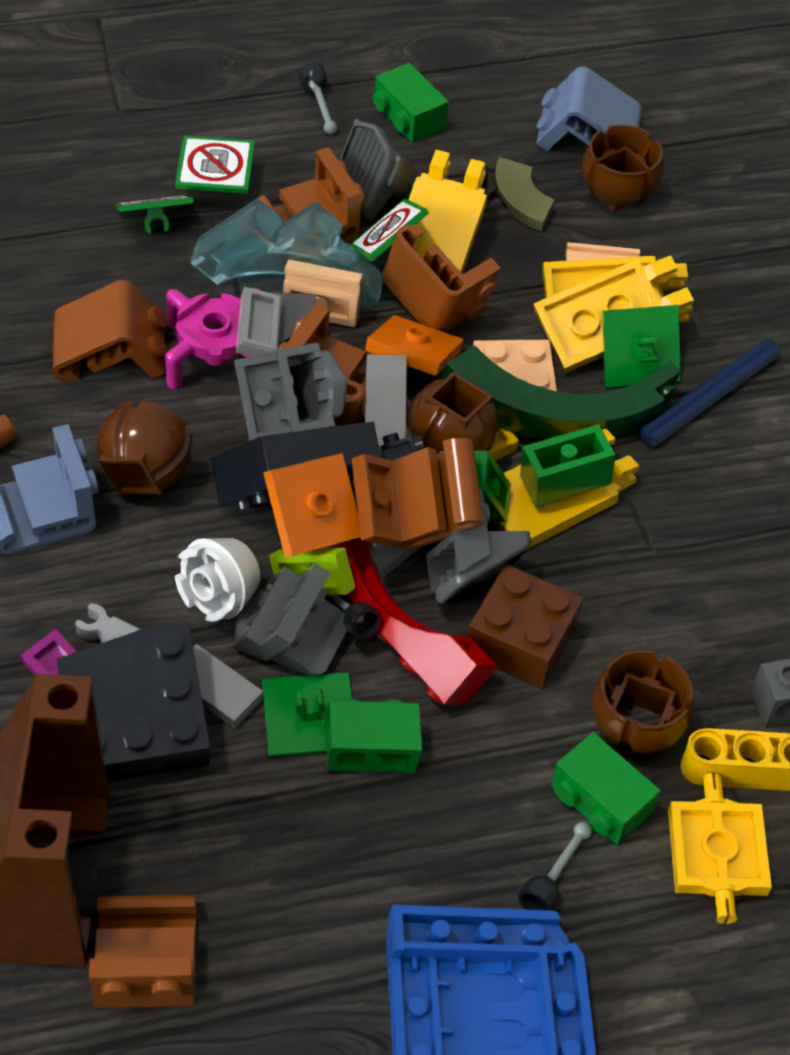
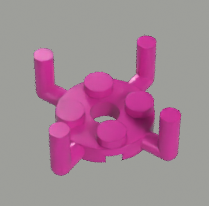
M171 289L166 293L168 326L176 329V338L179 342L178 345L165 355L167 386L170 389L177 390L182 387L181 361L189 355L204 359L207 364L213 366L222 365L227 359L239 355V353L235 352L241 297L237 298L221 293V298H208V294H202L189 299L176 289ZM209 324H210V325H220V324H222L224 327H222V328H220V329L213 330V329L207 328L206 326L209 325Z

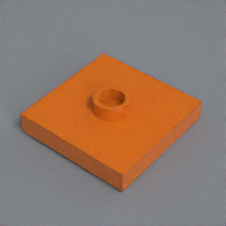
M393 315L367 338L365 350L374 355H407V367L437 376L445 368L446 363L454 359L461 352L464 339Z
M343 453L263 472L285 557L361 537L358 525V512Z

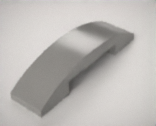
M367 354L365 422L374 421L380 454L383 459L385 457L380 447L384 445L382 437L398 433L399 439L406 438L407 355Z

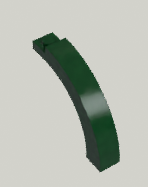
M474 346L447 362L441 379L447 378L454 371L491 394L498 414L499 428L505 431L543 441L599 424L601 429L607 428L617 439L641 430V427L658 416L663 404L676 392L674 385L681 370L669 361L640 381L619 390L597 394L563 393L545 389L515 377L492 362Z

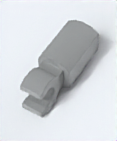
M91 603L87 607L88 615L96 620V622L92 624L84 623L81 620L75 622L76 633L85 640L100 639L101 643L140 630V628L115 616L112 618L108 617L102 606Z

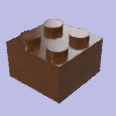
M505 564L471 621L467 636L471 637L498 666L497 670L543 690L577 628L584 598Z

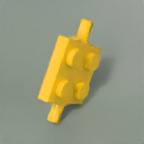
M709 773L702 777L705 792L704 799L695 802L671 801L668 808L675 893L714 896L717 922L724 924L726 919V923L731 924L737 921L734 897L739 895L768 896L772 888L762 804L737 803L724 799L722 776L715 773L713 778L712 773Z

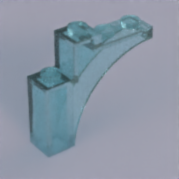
M257 198L199 236L190 261L194 267L217 285L245 275L285 274L284 269L288 259L361 273L363 276L360 287V303L366 308L379 303L383 286L382 273L340 238L343 224L317 202L284 221L275 211Z

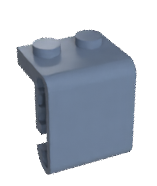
M579 67L556 89H549L541 102L543 112L537 123L539 132L536 144L548 151L567 132H570L589 145L592 136L599 130L605 134L608 126L623 124L639 127L642 106L591 69Z
M69 424L52 428L56 455L13 465L12 470L15 481L0 485L1 554H12L83 535L95 528L96 520L92 495L99 493L93 470L85 471L83 463H87V456L82 439L74 440Z

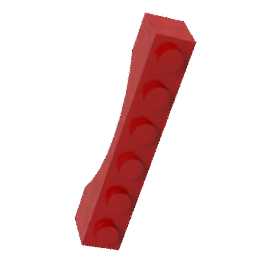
M361 537L323 547L346 549L356 587L346 594L349 597L347 602L350 605L359 601L369 603L380 612L382 623L376 636L395 648L401 655L399 657L401 664L410 672L419 675L428 685L426 687L427 693L435 701L443 705H467L497 669L498 666L471 637L450 635L433 630L413 619L397 605L383 586L374 567L368 542L361 541Z

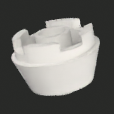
M197 539L178 556V558L182 559L181 573L175 575L179 594L188 608L196 605L203 613L207 614L205 619L207 621L231 619L237 616L260 585L258 562L252 551L237 539Z

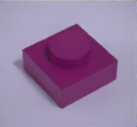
M54 629L21 655V660L34 676L35 674L58 675L57 658L77 651Z

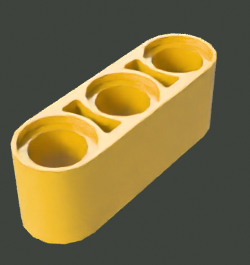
M711 728L699 729L689 737L681 760V772L689 782L699 786H704L702 780L704 775L712 773L714 778L715 773H718L722 776V787L790 791V762L788 761L790 760V733ZM698 755H705L711 760L703 759ZM743 757L750 758L755 763L748 762L747 760L743 759Z

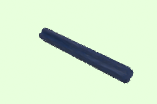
M771 338L762 340L641 427L639 435L641 441L645 442L648 447H655L775 360L780 351L779 344L774 343Z

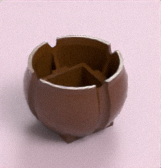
M619 124L608 126L605 134L599 130L592 136L583 154L582 173L587 187L613 212L646 200L655 192L663 177L664 159L662 146L659 140H655L652 143L651 133L640 127Z
M453 371L447 378L432 382L416 395L407 413L406 428L410 427L412 437L416 435L421 436L424 448H434L437 454L440 451H444L443 441L453 438L472 439L474 451H490L495 444L499 430L498 414L491 394Z
M130 400L120 404L104 421L98 435L97 454L101 467L118 494H162L163 490L175 484L185 473L191 459L192 433H185L187 424L175 412L158 403L141 400L140 404L134 407L133 402Z
M652 650L628 651L614 658L599 675L591 698L593 716L603 737L607 738L617 747L622 745L630 747L632 753L648 754L651 756L656 752H661L671 747L685 734L695 708L693 687L686 671L669 656L663 661L657 660L655 651ZM622 701L661 715L659 724L647 725L619 714L618 711Z

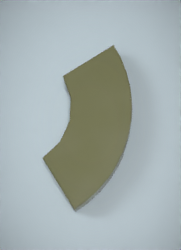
M499 157L494 177L497 196L501 198L507 206V211L515 219L542 232L553 210L555 199L542 194L534 186L531 179V166Z

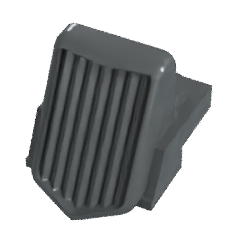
M356 118L353 121L354 125L340 159L344 162L347 173L354 183L357 182L362 188L364 203L361 204V218L371 221L392 195L399 201L404 197L409 199L414 186V182L411 179L418 170L392 147L383 129L375 124L362 122Z
M319 342L279 349L275 353L234 360L249 441L266 435L334 427V421L342 416L348 379L333 354L328 350H320Z
M479 488L484 524L471 530L453 531L445 539L440 540V543L426 554L431 595L435 594L436 601L440 604H444L449 598L503 568L505 564L516 563L530 545L531 537L529 531H488L490 510L488 504L484 503L482 488Z
M316 563L300 576L286 566L270 578L265 589L250 599L240 613L235 616V643L232 648L266 662L268 660L274 661L313 677H318L325 673L347 632L343 623L346 613L324 599L327 590L323 588V585L330 572Z

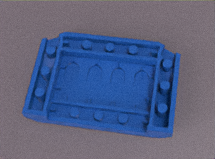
M392 905L388 916L386 941L392 1055H596L585 957L577 943H570L561 929L559 923L562 919L557 911Z

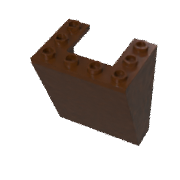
M35 674L0 733V963L86 967L92 919L90 917H79L67 850L70 834L104 836L109 789L92 676ZM29 832L57 833L56 840L46 848H34L26 841Z

